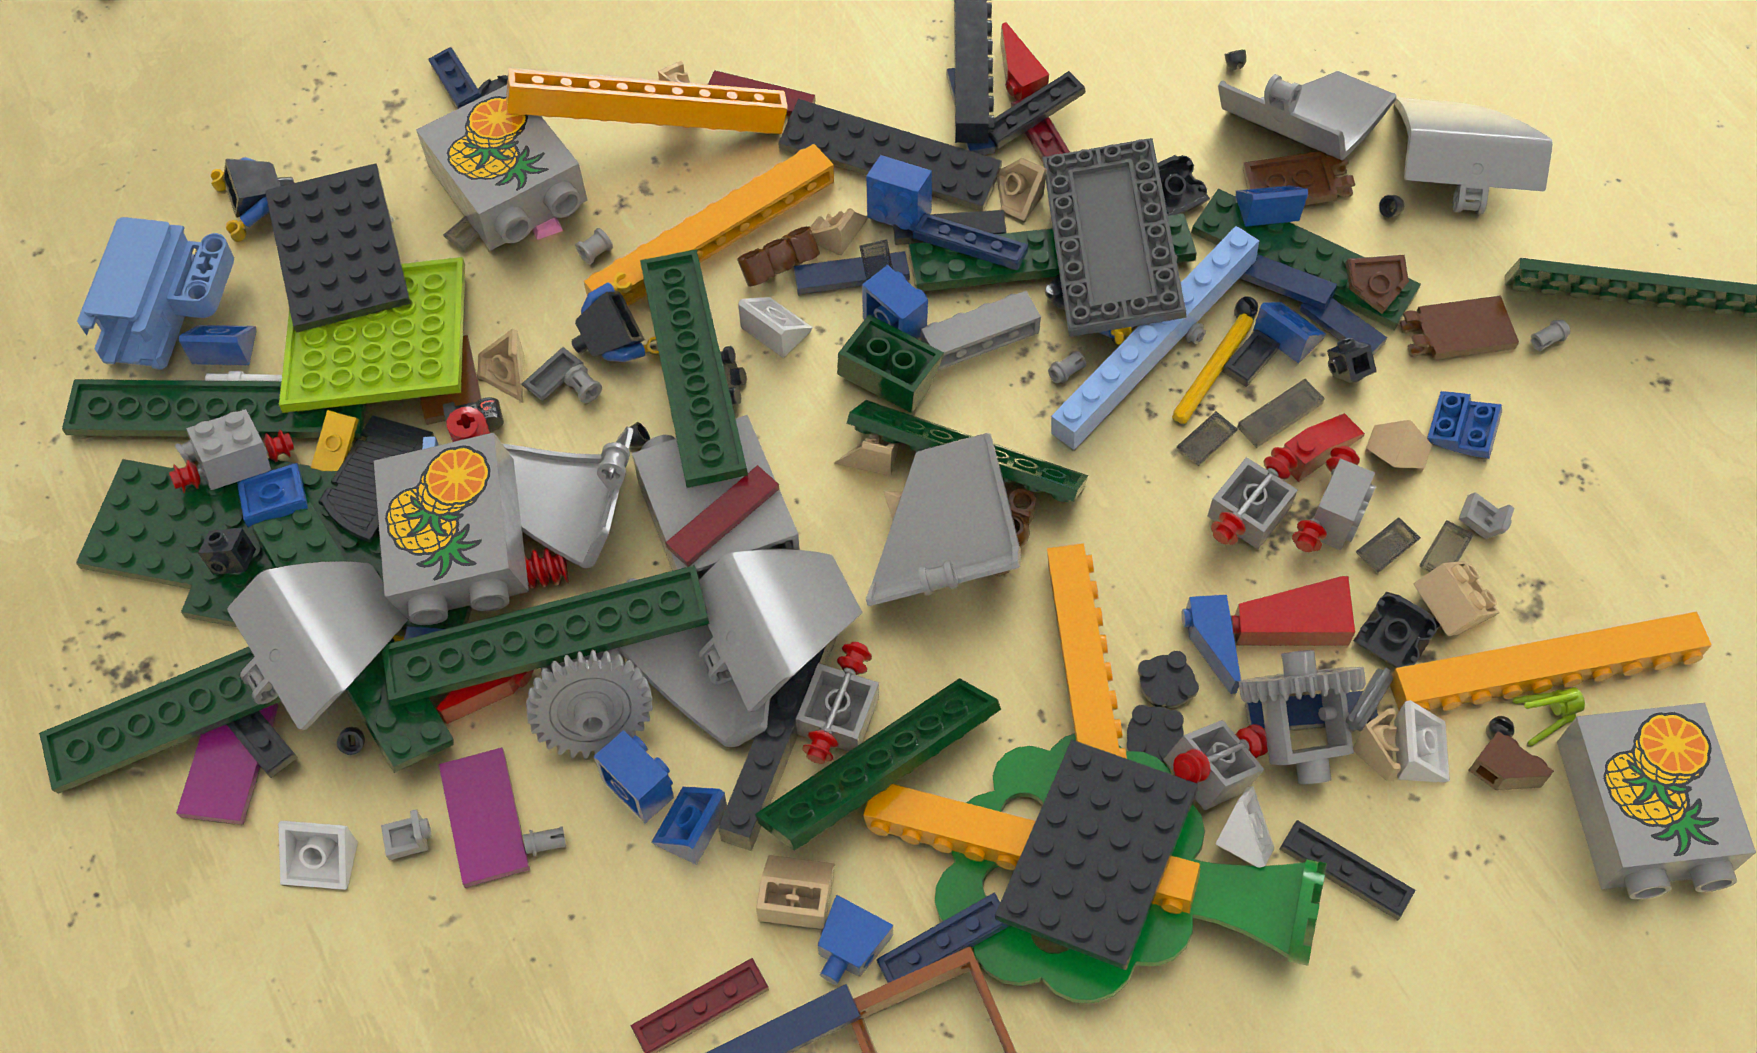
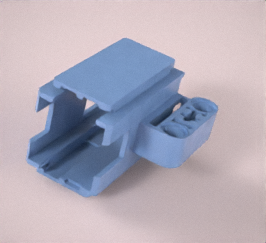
M128 217L117 219L77 320L86 336L89 329L94 328L95 323L101 329L94 349L103 363L115 364L118 362L145 365L159 370L167 367L185 316L207 318L212 316L218 309L234 263L233 253L222 234L211 233L206 235L201 242L187 240L184 234L185 228L181 225H170L165 221ZM194 248H195L196 251H197V252H195V255L192 254Z

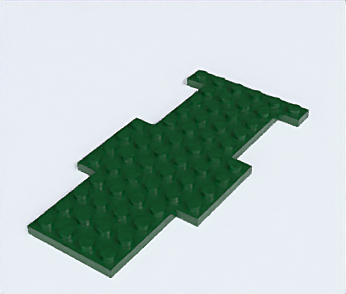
M268 458L271 471L296 464L281 460L275 462ZM122 459L76 564L80 569L190 589L181 610L185 618L237 627L227 610L228 606L258 574L274 568L254 535L252 526L247 528L245 524L237 482L211 490L204 476L201 478L198 489L193 484L186 486L185 493H183L181 488L175 489L171 481L169 472L174 471V468ZM298 464L307 503L311 502L346 562L371 564L383 581L379 530L371 543L361 540L338 526L328 515L324 506L318 503L327 488L336 489L337 485L331 484V481L337 471H321L313 469L309 465ZM243 528L256 548L246 572L213 575L198 554L208 532ZM469 605L448 610V618L432 625H418L407 619L408 621L401 629L407 630V627L448 629L467 624L472 607Z

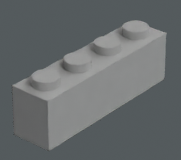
M1027 291L1018 294H1010L1004 299L991 304L985 303L969 312L958 313L947 320L930 323L921 329V341L944 352V357L938 370L1038 334L1041 316Z

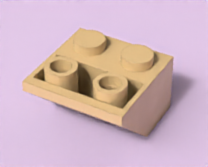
M1465 561L1442 563L1413 583L1447 636L1459 635L1500 613L1495 606L1497 601L1493 594L1487 589L1484 590L1478 581L1480 577L1477 570Z
M768 855L761 876L756 905L758 921L824 929L835 863Z

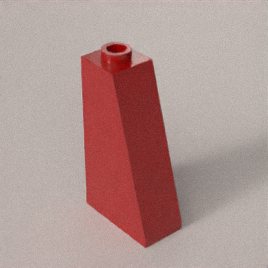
M1340 576L1239 603L1235 615H1231L1236 646H1349L1355 634L1349 576Z

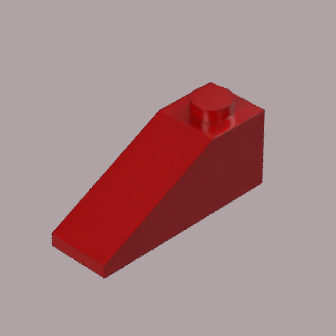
M1002 23L1000 44L1006 81L1005 86L1010 96L1020 100L1049 84L1050 74L1008 23Z
M1345 413L1306 428L1284 444L1283 448L1290 449L1295 454L1298 462V467L1295 470H1290V474L1297 482H1300L1324 465L1327 459L1331 458L1330 452L1334 447H1349L1361 439L1365 433Z
M534 670L451 691L436 709L443 722L449 724L513 695L519 687H524L530 681Z

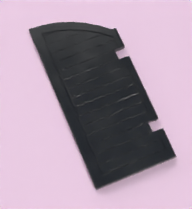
M374 415L371 416L361 432V435L367 437L365 441L356 440L333 477L331 484L337 485L336 489L327 488L318 502L324 506L328 515L343 530L370 543L379 530L374 461L422 450L423 437H434L432 431Z

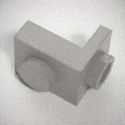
M1474 492L1467 495L1458 520L1483 538L1488 539L1498 534H1503L1509 529L1512 523L1511 517L1514 507L1509 504L1498 509Z
M417 809L410 811L411 818L381 825L385 853L388 860L428 850L427 838L432 837L430 824L427 818L422 819Z

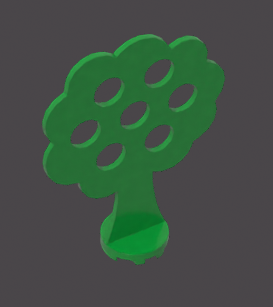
M1075 733L1062 738L1050 751L1035 746H1024L1005 753L996 763L993 772L994 791L974 796L966 803L1002 812L1005 805L1011 800L1019 797H1030L1043 805L1071 739L1076 741ZM1126 751L1127 759L1171 774L1170 769L1157 757L1144 752ZM1192 803L1172 853L1174 857L1200 863V875L1190 913L1181 912L1180 914H1174L1165 911L1159 905L1152 904L1126 970L1072 949L1058 954L1047 953L1035 945L1031 933L1013 926H1009L973 946L974 954L986 974L1001 983L1024 986L1042 980L1054 994L1073 1003H1097L1111 998L1128 984L1136 966H1159L1176 959L1187 948L1193 934V918L1216 923L1243 933L1288 958L1287 961L1308 966L1327 863L1306 859L1304 863L1270 865L1258 868L1256 866L1218 864L1196 860L1195 858L1202 850L1205 829L1202 816ZM951 851L954 863L942 873L935 891V906L941 922L987 897L983 889L984 881L993 869L1000 867L996 862L985 859L983 861H974L967 858L963 853Z

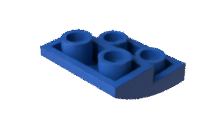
M1441 391L1427 439L1430 443L1454 452L1490 459L1502 414V404L1471 401V394Z

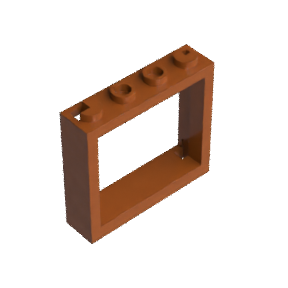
M967 947L854 998L862 1018L851 1023L862 1053H877L864 1018L970 971L1005 1053H1017L971 947Z

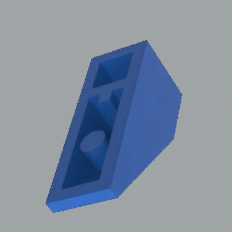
M1227 595L1189 597L1186 609H1182V625L1184 628L1188 627L1190 640L1228 692L1236 694L1239 688L1238 681H1241Z

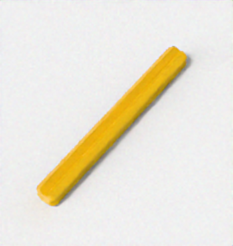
M1246 314L1239 315L1173 411L1172 418L1174 421H1178L1180 424L1187 423L1223 370L1224 365L1229 361L1251 329L1254 322L1252 317Z

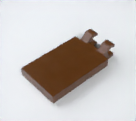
M1321 151L1250 161L1243 164V172L1248 189L1288 185L1308 189L1305 205L1337 201L1338 195L1342 197L1352 196V187L1355 186L1353 175H1346L1340 178H1335L1334 174L1344 175L1347 173L1345 165L1349 164L1348 158L1340 160L1333 156L1327 157L1326 153Z
M1501 295L1419 306L1417 312L1413 310L1404 312L1405 320L1399 322L1404 333L1422 329L1423 334L1412 336L1414 344H1408L1411 356L1431 353L1433 360L1516 349L1519 344Z
M468 335L463 336L461 393L420 397L426 425L446 421L443 404L454 402L455 406L471 402L475 403L482 399Z

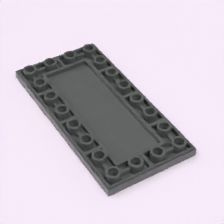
M1153 138L1042 157L1043 166L1047 169L1045 179L1069 337L1187 318Z

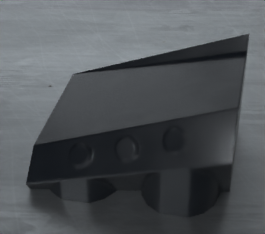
M1175 154L1158 162L1168 216L1183 214L1210 200L1204 182L1197 180L1192 174L1194 164L1191 158Z
M1385 592L1353 641L1395 668L1415 665L1440 627V624L1430 613L1402 596Z

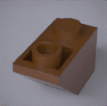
M1499 731L1468 770L1495 790L1541 788L1554 772L1542 758L1531 755L1520 747L1514 738L1503 735Z

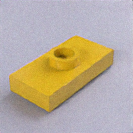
M327 410L311 468L321 471H338L350 451L359 419Z

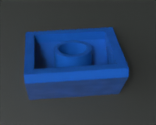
M1290 185L1236 190V199L1245 226L1300 221L1308 196V189Z
M1282 302L1262 303L1253 331L1259 330L1280 343L1279 350L1298 364L1326 336V333Z
M198 325L179 335V342L191 364L250 365L257 331L256 326Z
M683 786L651 843L697 865L718 828L727 807L725 792L717 788Z

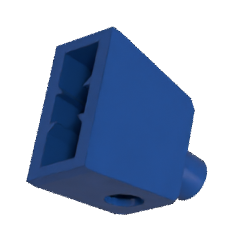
M836 895L818 942V954L827 959L820 972V976L834 985L839 983L845 970L860 977L891 940L893 924Z

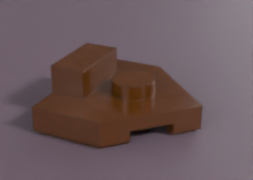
M1405 255L1350 258L1345 262L1349 289L1381 314H1383L1409 282Z

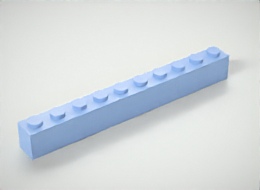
M1235 226L1181 282L1187 318L1139 325L1051 416V434L1075 450L1177 344L1191 326L1197 323L1256 261L1259 240Z

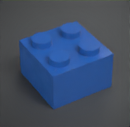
M880 155L866 176L867 218L892 226L896 224L901 229L913 231L923 214H931L932 171Z
M888 265L862 284L864 320L868 315H871L917 339L921 338V329L927 326L928 298L922 290L914 288L907 282L902 273L899 271L895 272Z
M623 730L595 754L594 759L602 781L646 824L674 798L671 787L673 782L668 775L670 770L659 757L653 759L646 752L648 751L647 746L638 736L635 735L631 738Z

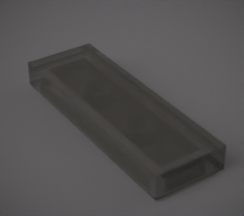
M1303 379L1241 420L1237 428L1257 448L1322 405L1325 398L1306 379Z

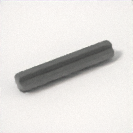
M1377 669L1352 708L1346 718V723L1350 725L1348 728L1354 732L1355 729L1362 731L1393 681L1389 669Z

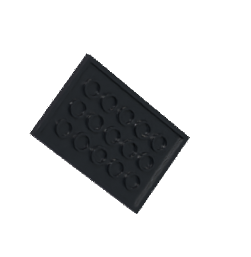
M377 163L265 190L290 314L296 333L411 304Z
M1071 739L997 908L995 920L1126 970L1198 791V784Z

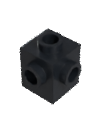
M1348 338L1337 342L1336 347L1327 350L1329 357L1328 367L1335 378L1345 380L1347 383H1353L1377 372L1370 344L1355 341L1354 338Z
M243 528L213 530L208 532L198 554L213 575L246 572L256 548Z

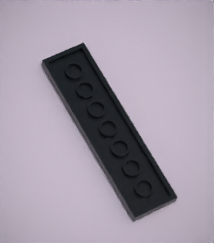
M801 99L797 100L778 142L779 149L795 154L799 150L806 149L815 144L834 166L866 176L880 155L931 170L932 196L979 211H984L1002 167V160Z

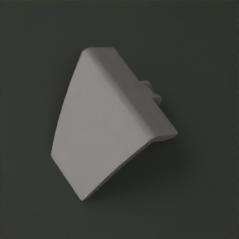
M1340 71L1302 85L1296 82L1288 83L1282 80L1281 76L1274 74L1265 87L1264 97L1261 98L1226 84L1225 81H1221L1218 85L1221 108L1340 160H1344L1367 137L1397 98L1395 93Z
M1396 98L1394 104L1405 122L1409 136L1404 179L1458 184L1453 197L1454 212L1460 213L1462 210L1475 211L1476 214H1484L1489 187L1542 192L1546 190L1553 142L1550 137L1509 115L1478 105L1451 101ZM1468 199V200H1475V201H1474V202H1467V201H1465V200Z
M627 426L616 442L608 443L603 447L601 454H575L503 444L514 459L522 531L553 552L583 568L594 566L609 535L619 489L625 478V468L629 461V446L633 428Z
M990 433L980 434L916 452L878 567L866 596L868 606L923 592L926 596L931 595L934 590L950 587V589L958 588L959 583L1020 567L1021 550Z
M788 549L729 553L721 557L699 580L710 623L708 627L713 635V638L700 650L699 657L702 663L708 666V676L711 683L722 684L733 678L747 710L756 712L795 673L863 612L834 557L830 554Z
M317 562L265 570L258 574L227 608L255 656L240 674L244 684L251 687L254 701L257 704H265L279 696L297 728L300 730H306L408 621L385 598L384 583L374 567L369 563Z
M630 578L629 580H627V582H631L638 579ZM708 625L617 648L627 660L632 661L634 668L638 667L641 669L642 675L667 700L724 746H739L766 730L770 698L756 712H751L747 710L733 678L722 684L711 683L708 676V666L702 663L699 657L700 650L713 638Z

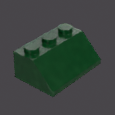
M868 315L838 352L837 375L912 413L927 394L944 357V352Z

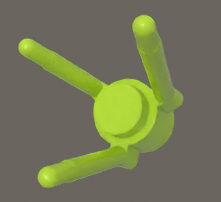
M1576 687L1513 698V702L1516 704L1526 702L1524 704L1526 709L1550 705L1555 715L1562 716L1561 719L1528 741L1529 746L1535 745L1565 724L1573 722L1576 718V713L1582 712L1585 709L1584 697Z

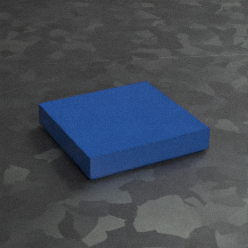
M297 463L237 482L243 518L247 528L267 519L292 514L295 510L308 509L302 476Z

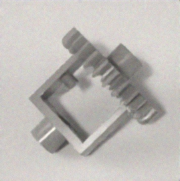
M617 648L600 653L592 650L591 654L585 657L579 651L577 659L573 660L568 655H565V662L558 663L553 661L552 665L542 667V680L535 678L533 682L534 687L529 689L526 707L528 724L531 725L532 734L537 733L539 742L546 741V747L549 750L557 746V752L560 755L569 749L571 758H574L579 751L583 752L584 759L588 758L593 750L597 754L623 730L631 738L634 737L636 731L645 730L644 722L650 721L649 711L653 709L651 702L652 694L647 678L642 675L640 668H634L631 660L625 662L624 656Z
M1314 650L1282 653L1284 674L1238 681L1241 699L1248 703H1257L1259 699L1262 702L1269 762L1271 765L1296 764L1298 784L1331 781L1329 758L1354 754L1351 730L1348 728L1350 725L1346 723V718L1349 715L1346 693H1349L1350 689L1353 692L1364 689L1366 685L1364 667H1341L1320 670L1316 668ZM1321 690L1323 707L1319 709V717L1321 720H1325L1328 745L1292 750L1286 707L1289 694L1296 693L1297 698L1300 700L1303 692H1309L1311 698H1314L1315 691Z

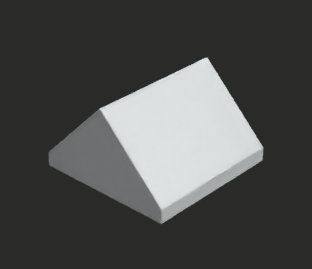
M771 297L740 299L738 303L740 327L782 358L795 348L813 328Z
M1411 700L1404 702L1394 719L1395 727H1397L1395 735L1396 747L1399 748V751L1396 752L1397 763H1400L1401 767L1398 773V780L1443 783L1450 781L1445 721Z
M1253 786L1246 788L1236 803L1216 845L1260 868L1264 867L1274 850V845Z
M280 821L278 823L281 885L344 890L348 888L358 841L347 826Z

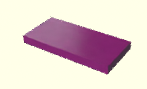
M278 703L259 710L271 726H273L279 706ZM227 725L201 734L176 812L179 817L239 825L244 824L261 766Z
M503 747L439 764L464 888L529 871V862Z

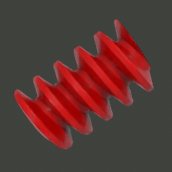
M461 407L454 410L447 418L446 426L452 442L490 434L486 419L478 409Z
M544 548L543 557H539L535 549L532 550L530 559H527L525 556L527 580L530 589L536 588L537 580L540 581L542 587H547L550 578L558 586L561 583L562 576H564L569 584L566 558L557 553L552 556L548 548Z

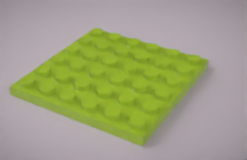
M463 257L402 264L411 304L297 333L293 327L289 309L279 400L282 413L461 393L465 262Z

